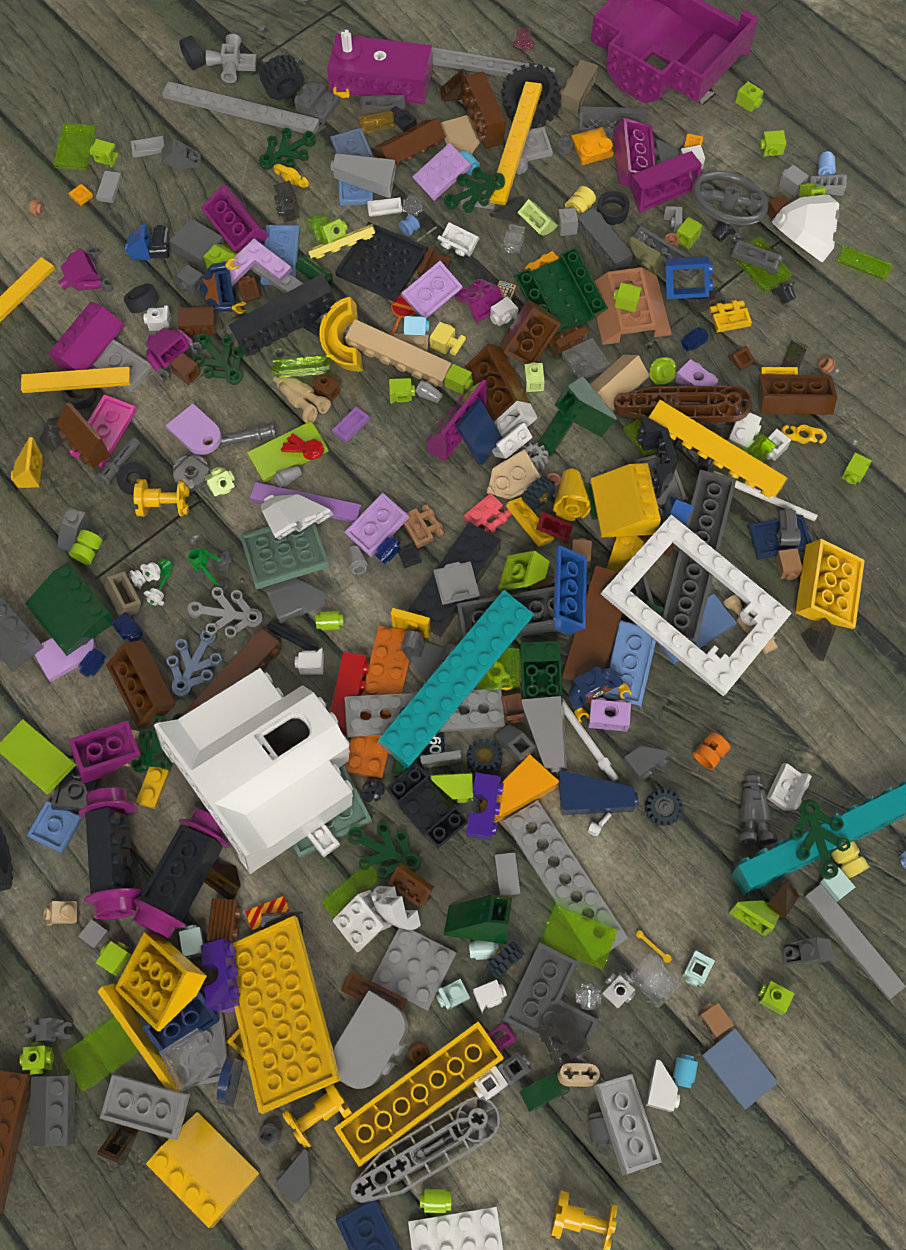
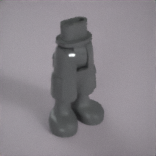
M747 775L745 776V784H743L740 811L741 821L745 824L744 832L739 835V842L744 845H754L757 842L758 846H766L777 843V835L767 830L766 824L771 821L766 793L763 789L764 784L761 783V776ZM754 822L757 824V834L754 832Z

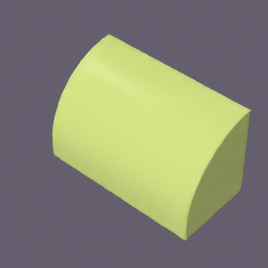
M529 199L518 211V214L540 235H547L558 226L536 203Z

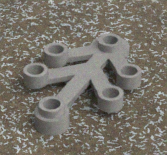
M215 587L212 590V597L224 609L202 606L197 601L191 602L187 608L188 614L192 618H199L202 614L223 617L215 623L206 625V634L209 636H214L219 629L234 619L242 621L234 627L228 626L225 629V636L228 639H233L238 632L247 626L257 627L262 622L261 612L257 609H250L242 598V592L239 590H234L231 593V600L237 603L243 612L234 610L224 597L223 590L220 587ZM220 591L221 595L216 596L214 595V592ZM234 594H239V595H240V598H239V599H235V598L233 597V595H234ZM198 606L199 609L197 611H193L192 607ZM250 615H255V616H256V619H255V620H251V619L249 618V616H250ZM214 627L215 631L209 632L208 628ZM233 630L234 634L228 635L227 631Z

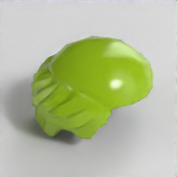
M661 357L656 359L651 364L649 372L651 380L659 386H665L672 382L677 373L676 364L672 358Z

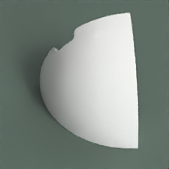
M377 886L372 892L373 903L379 914L387 922L406 930H414L421 926L418 910H405L402 896H397L395 887Z

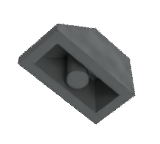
M68 507L60 523L58 549L69 552L72 545L77 543V536L80 531L88 529L91 522L85 512Z

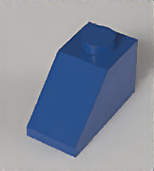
M142 224L128 237V242L125 243L126 253L129 254L131 260H151L149 244L152 242L145 224Z
M668 495L663 518L667 520L672 515L685 525L693 506Z

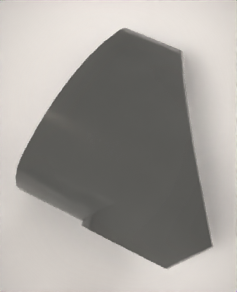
M297 578L263 587L280 624L323 606L326 593Z
M406 630L401 650L422 677L428 681L457 645L447 644L445 648L425 642L420 633Z

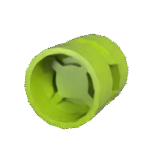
M81 530L77 536V543L72 545L69 555L83 564L90 565L95 557L94 551H98L103 541L96 534L87 530Z

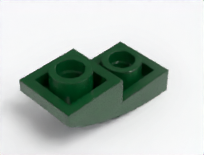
M558 1072L529 1085L519 1092L529 1112L543 1107L550 1101L564 1096L571 1091L569 1086H564L560 1083L557 1077Z

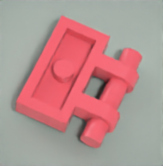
M490 493L464 515V520L479 528L483 527L484 531L493 534L500 524H505L512 513L508 509L503 513L500 512L503 509V504ZM493 516L496 518L491 523L488 522Z

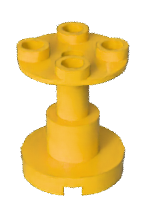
M146 479L136 480L138 484L134 486V504L138 505V509H135L138 517H146L149 507H161L162 503H177L179 515H188L189 506L186 504V497H189V486H186L183 479L178 481L177 492H162L161 489H149Z
M334 1083L324 1087L327 1093L313 1102L315 1107L298 1120L295 1119L288 1108L282 1113L288 1125L296 1129L293 1134L298 1142L302 1143L304 1148L307 1146L311 1147V1143L304 1131L322 1118L324 1121H327L339 1111L345 1119L353 1114L339 1090L334 1087Z
M560 1190L550 1237L560 1239L563 1228L579 1233L581 1228L603 1234L601 1250H610L612 1242L610 1237L611 1233L615 1232L617 1222L615 1218L618 1206L610 1204L606 1219L584 1214V1208L569 1205V1192Z

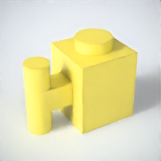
M439 322L429 337L430 348L446 354L451 347L450 353L454 356L466 340V337L463 335L455 339V328Z

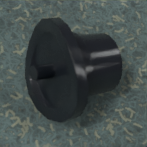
M717 220V225L711 234L719 242H722L727 236L735 235L736 231L730 224Z
M795 281L786 285L780 283L781 287L774 289L772 294L777 295L782 304L796 299L792 286L795 284Z

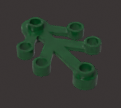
M284 128L281 130L282 140L279 150L275 153L273 151L274 147L278 144L277 137L274 135L267 138L268 147L266 154L261 155L259 158L260 166L266 170L272 169L275 164L294 168V159L307 161L309 159L307 150L302 149L299 152H294V150L303 145L307 147L314 146L316 144L315 134L307 131L304 133L303 138L287 146L292 134L289 128ZM281 157H287L285 160L279 159Z
M476 167L472 170L473 177L487 181L481 184L467 179L464 174H460L456 178L458 184L470 187V189L456 195L447 194L444 198V204L449 210H453L458 206L460 200L472 196L469 201L463 203V209L466 213H471L474 210V205L477 201L481 206H487L495 190H500L504 187L505 177L501 173L493 175L484 173L479 167Z
M200 334L196 341L201 344L202 350H207L214 358L205 359L199 354L193 357V361L198 364V367L207 366L203 369L204 377L207 379L222 378L226 379L231 385L239 384L243 377L239 369L240 361L243 358L242 349L236 347L232 350L234 360L231 367L228 364L230 349L233 346L232 337L224 336L222 338L223 350L222 355H220L212 345L209 335ZM212 367H221L224 371H214Z
M176 713L172 720H178L185 714ZM157 715L153 718L152 723L155 725L160 719L161 722H166V718ZM153 726V733L150 730L142 729L139 733L140 756L131 761L133 770L143 773L149 767H160L164 770L171 769L173 763L169 758L151 759L156 753L165 754L161 748L155 727ZM152 739L151 747L147 750V742Z
M807 799L799 806L801 817L797 825L790 831V837L795 841L800 840L804 835L803 829L809 821L811 831L802 847L797 850L796 856L801 861L807 860L810 856V849L814 842H816L823 863L819 869L820 875L824 879L831 880L838 874V867L831 861L825 840L835 845L842 852L847 851L851 843L847 838H839L820 827L818 820L830 825V828L837 832L843 828L844 822L841 818H832L820 811V806L816 801ZM807 806H811L814 811L809 812ZM834 821L840 824L839 828L834 826ZM794 830L799 831V833H800V836H799V837H796V836L793 834V831H794ZM841 841L847 844L846 848L841 847ZM801 850L806 852V857L800 855ZM827 866L833 868V873L827 871Z
M381 822L377 826V833L382 837L384 845L365 837L364 831L359 827H353L349 830L348 841L352 845L361 844L380 853L371 857L360 858L358 866L361 870L367 871L370 866L391 859L399 863L388 867L380 866L377 870V877L379 879H387L390 874L394 873L400 863L413 872H417L420 869L421 860L416 854L411 853L407 842V834L404 831H399L395 835V842L400 845L402 855L395 851L389 834V826L385 822ZM385 827L386 831L382 832L379 830V828ZM357 835L359 839L353 840L352 836ZM402 835L405 839L401 841L397 837ZM361 862H368V866H362ZM407 862H413L414 866L409 867ZM385 870L387 874L381 875L379 872Z

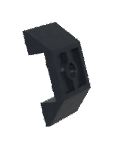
M645 416L642 417L641 424L638 425L637 443L641 445L643 451L655 449L656 457L660 458L661 463L655 465L654 473L651 474L655 497L659 499L673 480L677 458L669 430Z
M414 763L385 788L403 814L425 839L438 849L468 824L466 817L457 807L453 808L432 785L429 781V776L417 763Z

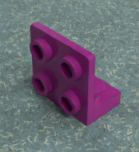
M478 279L469 287L461 289L455 295V299L469 306L474 321L478 323L491 315V307L501 301L503 296L498 286L483 279Z

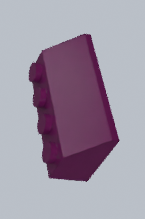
M623 117L613 130L618 182L621 185L631 187L633 174L656 165L653 130L651 125Z
M692 151L632 175L631 190L639 213L691 192L693 183L700 176L702 167L701 162Z
M225 184L201 207L202 211L235 253H239L253 239L262 244L269 237L235 192Z
M89 302L48 354L56 365L67 371L88 370L124 327V323L103 306Z

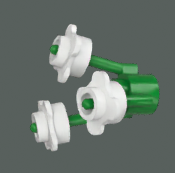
M164 557L157 563L142 564L140 568L143 573L139 570H131L128 579L130 583L139 589L142 588L141 586L146 580L150 582L153 579L159 580L161 576H164L157 589L151 588L150 591L144 592L147 596V601L152 605L164 604L162 601L164 594L161 590L167 579L172 575L170 570L173 566Z

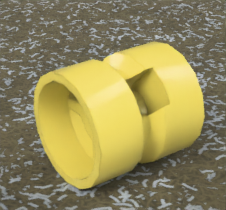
M580 186L565 203V209L575 207L577 216L591 208L596 202V196L590 188Z
M854 841L850 842L851 846L847 851L842 852L837 849L831 853L835 862L842 865L840 869L848 879L870 867L865 858L858 855L860 850Z

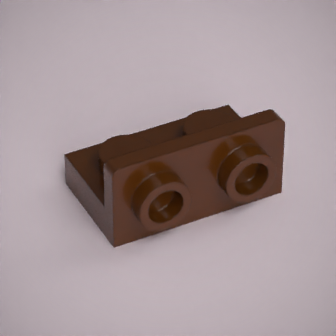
M431 246L430 250L426 251L423 264H420L417 274L419 278L439 261L448 269L451 257L435 253V247Z
M574 326L554 336L548 345L556 356L586 341L589 331L586 326L582 328Z
M402 863L396 867L388 882V885L395 887L396 892L402 894L420 908L429 901L430 894L434 886Z

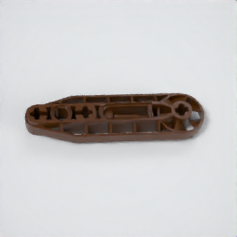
M734 385L654 386L630 393H621L614 399V407L618 415L638 420L645 416L649 418L659 400L696 422H736L746 418L752 408L750 393L745 388ZM742 400L750 401L749 406L742 407Z

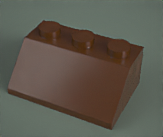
M528 299L501 340L500 346L502 351L524 364L536 363L562 323L543 307Z
M68 402L56 423L60 430L58 434L64 441L68 440L70 442L68 445L74 453L78 451L80 454L79 458L85 465L89 464L92 468H95L109 458L110 454L98 433L73 405Z

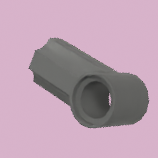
M792 508L780 510L778 544L782 546H799L801 533L800 529H797L796 510Z

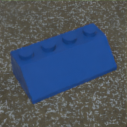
M559 545L556 546L554 627L555 630L570 635L585 629L587 557Z

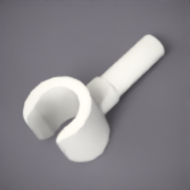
M608 812L599 824L592 822L588 833L598 836L602 827L612 815Z

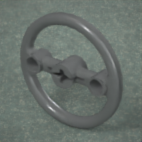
M712 171L704 173L695 179L691 189L695 203L703 212L716 220L732 225H752L758 223L766 216L769 208L765 193L755 183L743 176L730 172ZM711 180L733 182L746 188L751 194L750 196L741 195V191L735 186H726L724 191L714 190L712 185L705 182ZM710 200L720 201V206L726 210H734L736 205L746 206L748 211L758 213L751 216H733L715 209L708 203Z

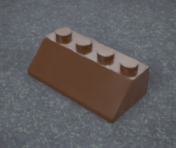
M438 118L426 119L407 131L401 132L376 145L371 150L377 158L395 160L397 167L400 165V161H408L414 158L415 153L421 154L427 151V147L430 145L436 146L442 143L441 140L446 136Z
M487 344L465 366L466 370L472 372L474 385L483 379L487 381L486 409L493 422L516 401L531 403L500 346Z
M759 374L758 403L761 414L833 415L837 394L831 375Z
M124 642L106 666L137 728H142L152 723L155 716H165L174 707L175 702L144 642Z

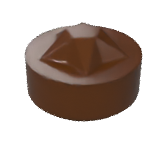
M414 1042L408 1048L409 1060L415 1065H420L430 1056L429 1049L423 1042Z

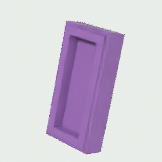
M356 406L332 429V433L346 443L370 420V416Z

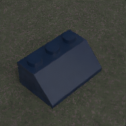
M201 988L198 994L161 1031H156L138 1014L143 1030L163 1057L220 1021L215 1011L206 1008L205 993Z

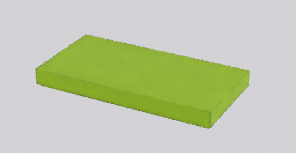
M312 421L247 452L263 483L273 479L276 471L296 465L300 466L310 461L304 458L303 453L281 452L283 443H289L287 438L292 433L305 442L312 439L321 441L324 453L329 452Z
M23 719L0 742V754L47 795L76 766L73 761Z

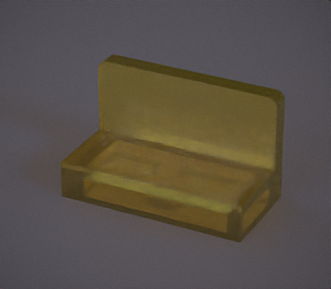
M385 111L359 117L363 133L394 128L393 112Z

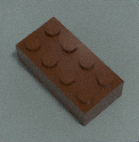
M480 72L465 76L462 103L467 107V114L472 119L474 130L478 132L479 142L483 144L485 149L503 145L506 120L485 73Z

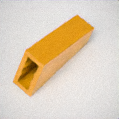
M529 754L502 782L504 783L503 794L498 795V803H501L500 813L495 815L494 823L552 792L558 787L559 780ZM485 800L480 804L481 813L487 808Z

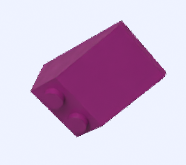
M128 721L69 739L71 752L82 784L102 778L140 756Z

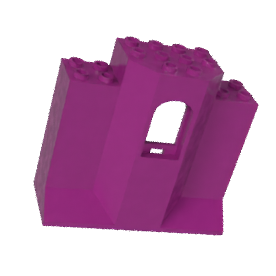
M609 0L593 16L591 41L608 51L606 69L617 88L642 103H647L660 99L671 87L698 103L741 54L749 56L758 17L744 10L741 13L740 21L703 0ZM652 55H655L669 64L661 71L646 61Z

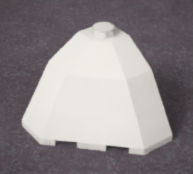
M829 194L800 197L783 207L772 223L792 241L823 263L834 249L833 233L836 232L837 219L835 216L836 211L839 210V203Z
M299 494L275 497L270 495L261 504L262 512L275 538L279 540L294 530L300 532L314 522L320 524L334 515L330 509Z

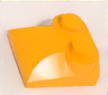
M603 127L571 135L581 165L613 157L612 141L607 138Z

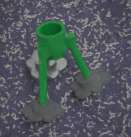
M205 548L191 550L187 558L193 567L187 571L190 580L202 582L205 576H207L213 583L210 589L211 595L215 587L222 588L224 592L228 588V580H215L207 570V556L214 559V566L217 571H226L232 560L230 553L224 551L216 556ZM215 591L214 595H221V592Z

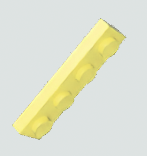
M370 224L350 232L346 236L332 241V243L325 242L309 248V255L311 258L315 257L318 259L325 256V253L328 251L332 253L339 251L341 246L346 244L347 246H352L357 243L356 240L362 238L363 240L373 237L372 234L375 233L374 226Z

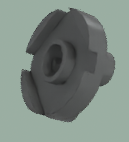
M199 455L182 456L173 465V477L176 484L178 485V481L183 479L186 486H189V491H196L206 483L204 476L210 474L206 460ZM195 469L193 475H188V470L192 471Z

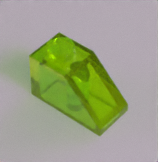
M316 214L304 219L313 239L317 242L320 241V243L325 242L319 226L328 222L327 216Z
M761 434L745 452L764 463L776 447V444Z

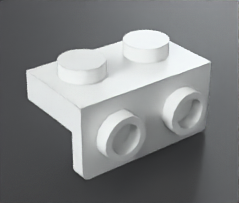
M448 223L442 237L438 236L437 239L441 242L440 245L448 250L451 247L455 249V253L458 255L470 257L479 237Z
M749 413L746 418L736 421L727 441L745 452L751 450L755 443L753 437L761 429V425H759L761 417Z
M525 423L519 424L496 443L497 447L492 450L495 457L507 459L532 438Z
M783 763L766 798L784 811L796 810L800 806L801 798L809 786L811 775L808 773L801 774L789 764Z

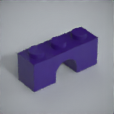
M476 773L473 797L485 800L487 808L479 814L469 813L467 837L491 841L492 835H496L498 823H494L495 815H499L501 803H498V795L503 794L504 783H501L500 776Z
M225 939L201 945L202 966L211 970L218 969L217 980L213 984L204 987L206 1008L216 1012L238 1006L240 990L237 986L238 970L234 957L236 949L233 943Z

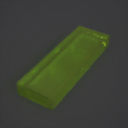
M844 246L837 261L884 281L887 280L893 267L891 263Z
M372 866L367 871L359 869L324 899L321 904L335 918L358 894L368 891L381 879L377 877V872Z

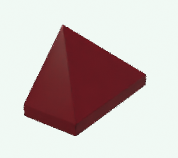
M541 512L536 530L568 542L573 524Z

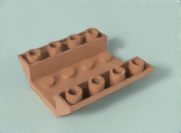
M640 267L607 272L594 281L608 308L596 317L602 345L619 343L621 334L652 330L654 337L671 335L657 275ZM621 283L632 284L642 288L635 312L615 307L616 300L613 299L615 289H619Z

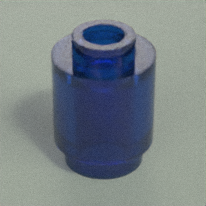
M697 327L684 335L683 339H681V344L687 352L694 351L707 343L708 333L704 328Z
M387 536L376 548L374 555L386 564L401 550L399 547L401 543L394 536L391 538Z
M93 648L79 663V672L87 678L89 676L94 677L105 663L106 656Z

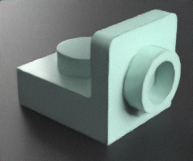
M461 979L443 988H438L439 995L436 996L441 1008L445 1006L447 1011L470 999Z

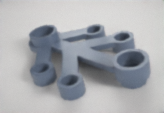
M206 630L202 631L200 635L201 642L192 659L188 652L186 640H177L175 645L177 650L180 651L186 667L183 676L178 667V658L174 655L167 658V664L172 669L175 678L172 683V690L176 695L185 696L191 691V687L204 682L209 683L214 679V675L210 670H204L201 676L192 679L191 677L195 672L211 666L221 665L222 657L219 653H213L209 659L200 662L206 648L215 644L217 640L216 634L205 638ZM181 643L185 644L183 648H179ZM215 657H219L217 662L213 661ZM171 660H176L175 664H170ZM206 674H211L208 679L204 678ZM179 684H185L183 688H178Z

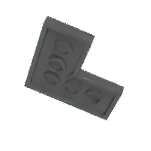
M539 943L503 1021L581 1060L598 1023V1019L560 1000L578 961Z

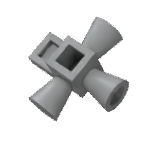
M236 34L226 36V44H222L221 53L206 50L207 67L222 64L221 79L227 83L236 82V71H256V54H240L239 47L242 40Z

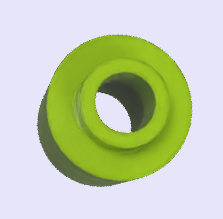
M325 611L316 614L317 629L322 631L340 630V626H344L343 614H340L339 611Z
M425 1189L424 1194H420V1208H424V1213H446V1211H451V1191H446V1189Z

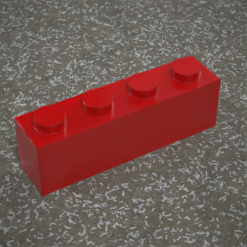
M343 652L331 707V712L338 720L337 725L344 734H347L344 698L361 696V692L365 691L366 686L364 677L365 674H368L370 666L366 655Z

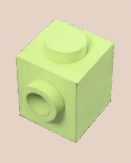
M525 364L526 392L544 391L543 364Z

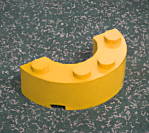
M347 297L330 307L331 310L327 315H324L320 325V342L326 354L338 366L349 371L359 372L363 371L361 353L355 347L345 346L343 342L346 328L353 323L354 319L358 320L357 305L351 297Z

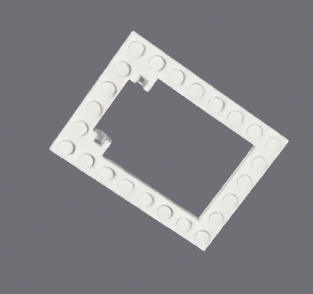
M672 515L601 593L602 596L722 696L729 691L791 614L783 605ZM672 543L677 545L747 603V606L740 613V617L745 624L749 626L755 625V627L730 657L726 654L718 657L715 652L719 648L716 646L711 647L705 654L630 591ZM750 612V613L753 614L755 617H754V618L750 617L748 613Z

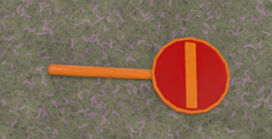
M399 297L391 305L392 312L398 317L390 334L391 336H394L401 318L415 314L414 309L403 297Z

